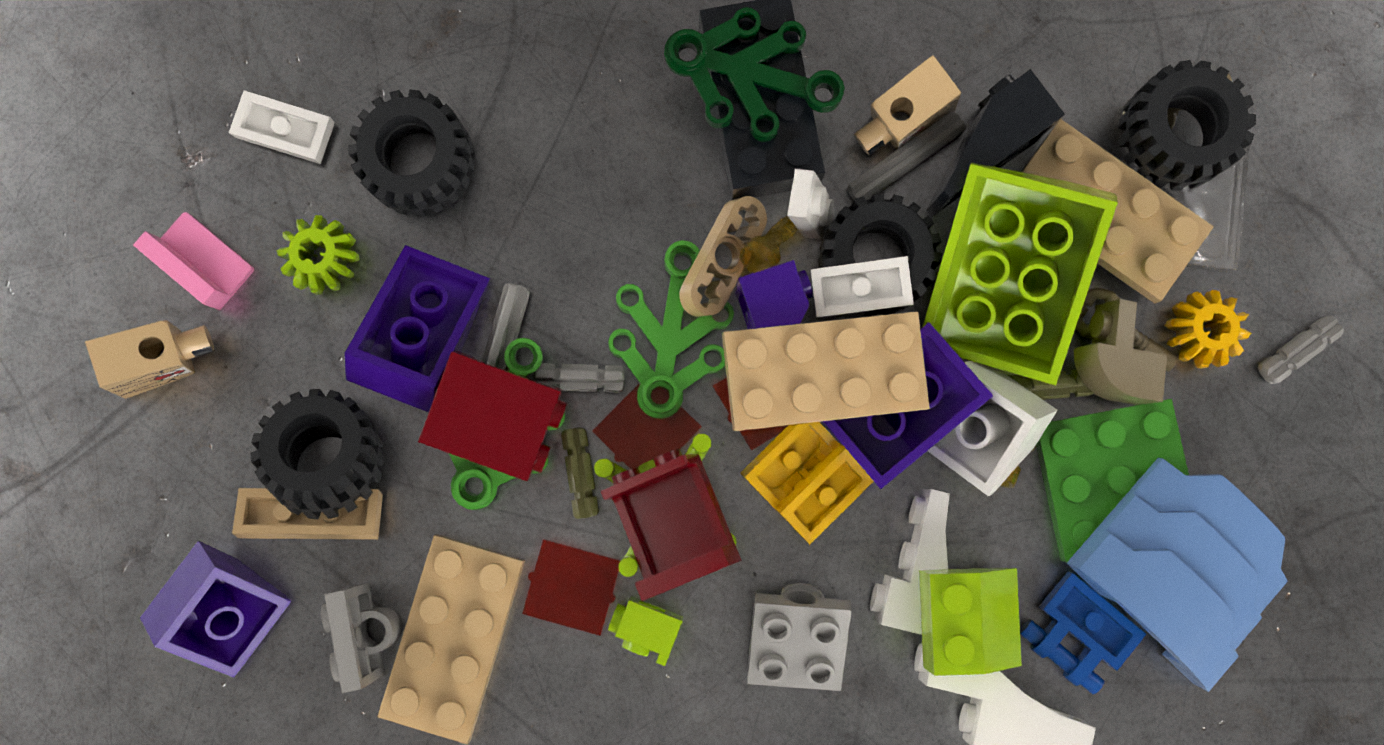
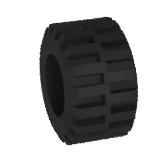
M1191 60L1180 61L1174 68L1169 65L1149 79L1127 102L1123 109L1126 113L1119 119L1118 129L1125 132L1118 137L1120 148L1127 147L1129 151L1123 158L1128 165L1135 162L1139 167L1136 172L1144 178L1148 175L1153 178L1152 183L1158 188H1162L1170 183L1171 191H1181L1187 186L1190 189L1199 187L1239 161L1246 153L1244 148L1252 143L1255 134L1248 130L1256 125V114L1248 113V109L1254 105L1251 95L1244 97L1240 89L1245 85L1239 79H1236L1234 82L1228 79L1227 76L1230 71L1222 66L1213 71L1211 70V62L1202 60L1194 67ZM1168 108L1185 110L1198 121L1203 134L1202 146L1189 145L1175 136L1168 123Z
M409 89L408 97H404L400 90L389 92L391 100L386 102L379 96L371 101L376 107L370 113L363 109L357 116L363 122L361 127L352 126L350 136L356 141V144L348 145V154L355 161V163L351 164L354 174L361 179L360 183L388 208L391 206L396 212L407 215L408 211H412L416 216H426V209L431 208L435 213L444 210L442 202L447 199L454 204L460 198L456 193L459 187L467 189L470 183L467 172H474L475 161L471 157V153H474L473 144L454 111L447 104L443 105L438 97L430 93L424 98L420 90ZM417 133L429 134L436 138L435 155L425 169L412 175H398L392 172V152L403 138Z
M875 193L869 200H865V197L862 196L855 199L850 207L845 206L839 211L834 221L831 222L819 249L821 250V256L818 259L819 268L856 263L853 256L855 241L860 236L868 233L884 234L897 243L903 257L908 256L913 302H915L927 291L928 286L934 282L938 274L935 269L941 263L942 253L937 252L936 247L941 243L939 233H931L930 228L934 224L933 220L929 215L922 219L917 214L921 207L915 202H912L908 207L902 204L904 197L895 194L890 200L884 199V193ZM908 306L865 311L864 316H876L881 313L883 315L894 314Z
M310 389L309 396L303 397L300 392L289 395L291 402L285 405L281 401L277 402L272 406L275 413L270 418L264 415L258 423L263 429L262 433H254L251 441L257 449L251 452L250 455L251 463L257 468L254 472L259 481L290 512L298 516L303 512L308 519L318 520L321 512L328 519L339 517L338 509L345 507L348 512H351L358 508L354 501L360 496L365 500L371 496L373 492L369 488L370 483L379 484L382 473L377 466L385 465V455L380 449L383 447L381 438L363 409L361 410L358 404L350 397L344 400L340 392L330 390L327 396H325L321 389ZM326 437L342 439L338 455L328 466L314 472H298L299 458L311 443Z

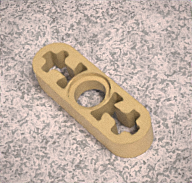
M745 196L730 200L723 206L680 288L681 305L690 315L696 317L715 315L727 303L738 278L766 227L767 213L765 207L755 197ZM739 211H746L744 219L749 223L748 226L740 227L743 218L738 214ZM736 231L735 235L728 234L729 232ZM721 243L726 245L732 254V262L727 269L720 267L715 258L716 249ZM713 277L720 279L718 281H712ZM707 286L705 295L709 298V302L701 304L702 295L697 290L699 287Z

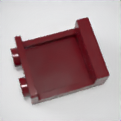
M451 351L418 442L528 481L533 471L539 473L543 471L551 449L550 446L543 444L549 426L558 429L567 402L559 400L562 389L550 387L479 361L465 353Z
M680 449L669 451L653 459L656 467L640 473L638 467L621 472L612 477L613 486L600 491L604 500H613L643 575V580L635 582L641 601L742 561L699 454L682 455Z

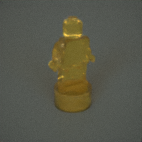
M787 215L771 226V229L763 237L754 236L741 249L740 260L750 273L777 266L780 263L781 255L778 247L793 237L798 230Z

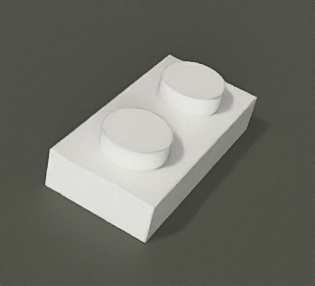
M244 90L229 133L235 138L321 164L335 121L329 116Z
M795 169L787 216L804 238L822 240L824 227H829L833 221L834 200L829 199L826 187L822 185L814 171Z
M908 256L810 269L817 318L914 305Z

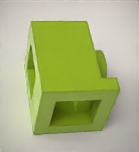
M631 596L627 606L617 604L608 631L616 633L615 637L623 639L622 647L628 651L648 657L650 650L658 653L656 663L665 666L682 624L683 616Z

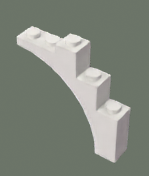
M923 489L921 497H914L909 513V523L915 524L911 543L904 542L899 557L898 566L899 569L904 570L903 578L884 574L883 583H876L872 592L870 611L876 612L874 620L879 624L922 635L919 570L948 569L945 530L950 493L934 489ZM922 643L919 644L914 662V670L919 672L918 679L926 686L971 697L970 704L964 703L959 718V730L963 732L962 738L969 745L1093 744L1096 727L1080 718L1046 707L1026 695L1000 671L983 675H932L923 667Z

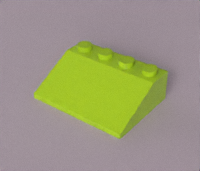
M971 163L923 327L930 322L960 358L1056 386L1118 204L1116 194L1069 181Z

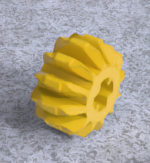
M1211 290L1206 292L1204 296L1201 292L1196 291L1187 295L1186 303L1179 302L1171 308L1177 318L1166 321L1164 326L1169 330L1176 331V336L1170 338L1167 345L1170 347L1180 345L1182 347L1178 360L1185 362L1193 358L1195 367L1199 369L1208 368L1211 363L1215 367H1221L1228 364L1229 356H1239L1244 352L1238 340L1247 339L1252 333L1240 327V322L1245 321L1249 314L1245 312L1236 314L1234 312L1237 298L1229 297L1222 301L1220 291ZM1203 322H1207V324L1204 326L1205 328H1211V337H1208L1210 331L1204 332Z

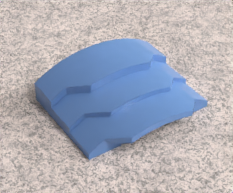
M1157 458L1067 562L1098 594L1117 602L1166 649L1162 655L1194 685L1207 692L1212 689L1239 657L1235 649L1262 619L1260 613L1288 582L1281 570L1285 537L1251 500L1223 475H1184L1163 458Z

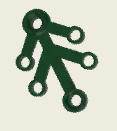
M745 7L739 9L732 19L703 34L693 29H682L673 33L668 38L664 47L665 62L673 73L683 77H690L706 106V121L714 128L728 126L733 119L734 108L728 98L720 95L708 70L727 75L751 119L750 132L752 136L761 142L770 141L777 135L779 119L773 111L768 110L754 84L804 98L808 106L819 113H828L835 110L843 98L845 91L844 82L833 71L821 70L807 78L761 64L782 52L795 54L803 48L806 30L797 21L785 22L781 25L778 32L734 55L716 51V49L735 38L748 41L758 35L761 18L758 12L752 8ZM743 18H749L755 23V26L750 30H743L738 26V22ZM788 31H793L799 35L800 40L794 44L787 43L783 35ZM690 48L697 55L691 61H684L679 57V53L683 49ZM825 88L830 91L832 98L826 102L820 101L816 98L815 91ZM720 105L727 109L728 114L725 118L716 119L711 115V109ZM760 119H768L772 122L773 129L770 132H761L757 129L756 123Z

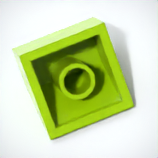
M1017 568L919 570L923 667L934 676L983 675L1022 666Z

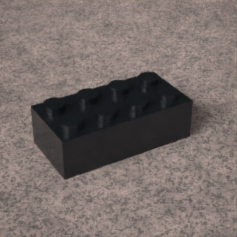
M753 0L699 10V32L703 34L732 19L734 14L741 8L748 7L756 10L760 15L761 25L760 31L754 39L744 41L735 38L716 49V51L734 55L778 32L781 25L785 22L795 21L791 0ZM743 18L738 22V26L743 30H750L755 26V23L749 18ZM788 31L783 35L787 43L794 44L799 41L796 32ZM801 50L795 54L782 52L761 63L806 77ZM708 70L720 95L728 98L734 108L731 123L724 128H717L731 200L745 196L761 197L791 191L795 169L812 170L816 173L819 180L822 181L825 175V168L813 109L808 106L806 99L754 84L768 110L773 111L779 119L777 135L770 141L761 142L752 136L750 132L751 119L727 75ZM720 105L713 107L716 119H722L727 116L728 111L725 107ZM760 119L757 121L756 127L759 131L766 133L773 129V124L768 119Z

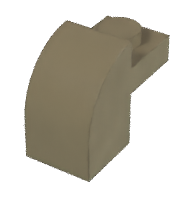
M1118 299L1096 305L1089 325L1092 344L1074 348L1075 366L1083 383L1094 394L1110 401L1134 405L1163 402L1167 355L1133 349L1137 302Z

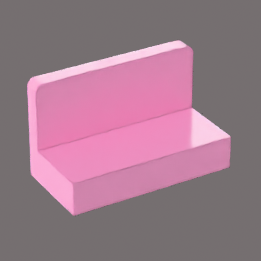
M187 212L182 213L161 238L145 231L133 244L134 247L198 301L217 310H221L254 272L252 265Z

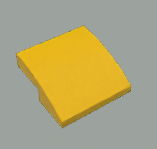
M820 422L788 425L740 472L751 486L809 544L874 482L848 450Z

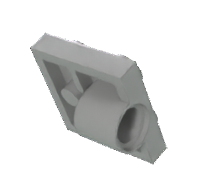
M369 583L354 585L324 594L326 603L321 606V619L324 630L327 633L331 632L334 652L330 654V671L334 681H340L341 693L361 690L384 676L385 670L381 651L392 646L399 639L402 632L401 619L393 609L388 607L373 608ZM371 618L380 620L385 627V637L382 642L372 640L367 633V624Z
M805 583L788 584L782 588L781 595L755 593L747 684L841 691L852 612L850 600L824 598L821 590Z

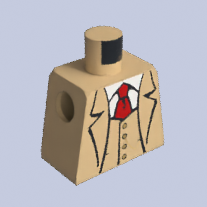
M932 55L871 104V117L873 120L854 133V136L869 156L888 142L897 150L942 117L955 111L962 92L934 55ZM904 112L910 118L905 121H899L892 114Z
M168 320L85 341L99 387L125 399L194 374L195 370L191 358L214 351L211 336L205 325L181 332L180 329Z

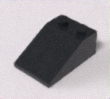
M1031 69L1017 79L1012 73L1005 76L989 89L988 92L990 94L978 104L981 111L968 128L926 210L931 217L961 197L971 163L997 168L1003 167L1039 141L1065 115Z

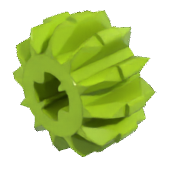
M315 215L311 226L304 219H296V227L298 229L296 235L289 231L282 232L283 238L290 242L289 247H282L276 250L279 257L288 260L280 268L282 274L287 277L294 276L293 286L300 290L309 286L310 291L316 295H321L326 285L334 291L340 290L341 283L338 279L340 275L349 279L354 277V272L346 267L347 263L360 260L358 253L349 250L356 242L355 237L350 233H343L344 225L333 220L328 224L326 218L322 215ZM321 247L326 250L325 253L320 252V255L324 258L319 263L312 261V257H318L314 254V251Z

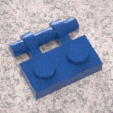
M1066 572L1038 607L1053 619L1045 629H1042L1032 619H1029L1020 628V634L1031 643L1030 649L1041 658L1048 657L1064 670L1063 676L1074 686L1082 685L1092 695L1099 692L1105 683L1104 679L1093 671L1102 660L1110 668L1118 671L1146 636L1144 631L1071 572ZM1067 633L1071 634L1085 646L1080 655L1075 656L1060 644Z

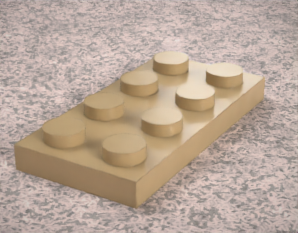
M1062 119L1054 125L1021 171L1115 193L1118 204L1098 264L1154 304L1163 300L1214 227Z
M918 312L722 333L733 431L930 409Z
M439 534L433 536L380 706L378 718L464 744H468L471 741L525 560Z

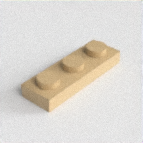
M239 488L232 534L237 538L378 540L383 494L379 489H371L373 493L367 500L360 496L354 501L358 508L348 512L343 507L338 509L339 517L328 519L321 512L317 520L308 519L303 512L299 516L290 512L266 488Z

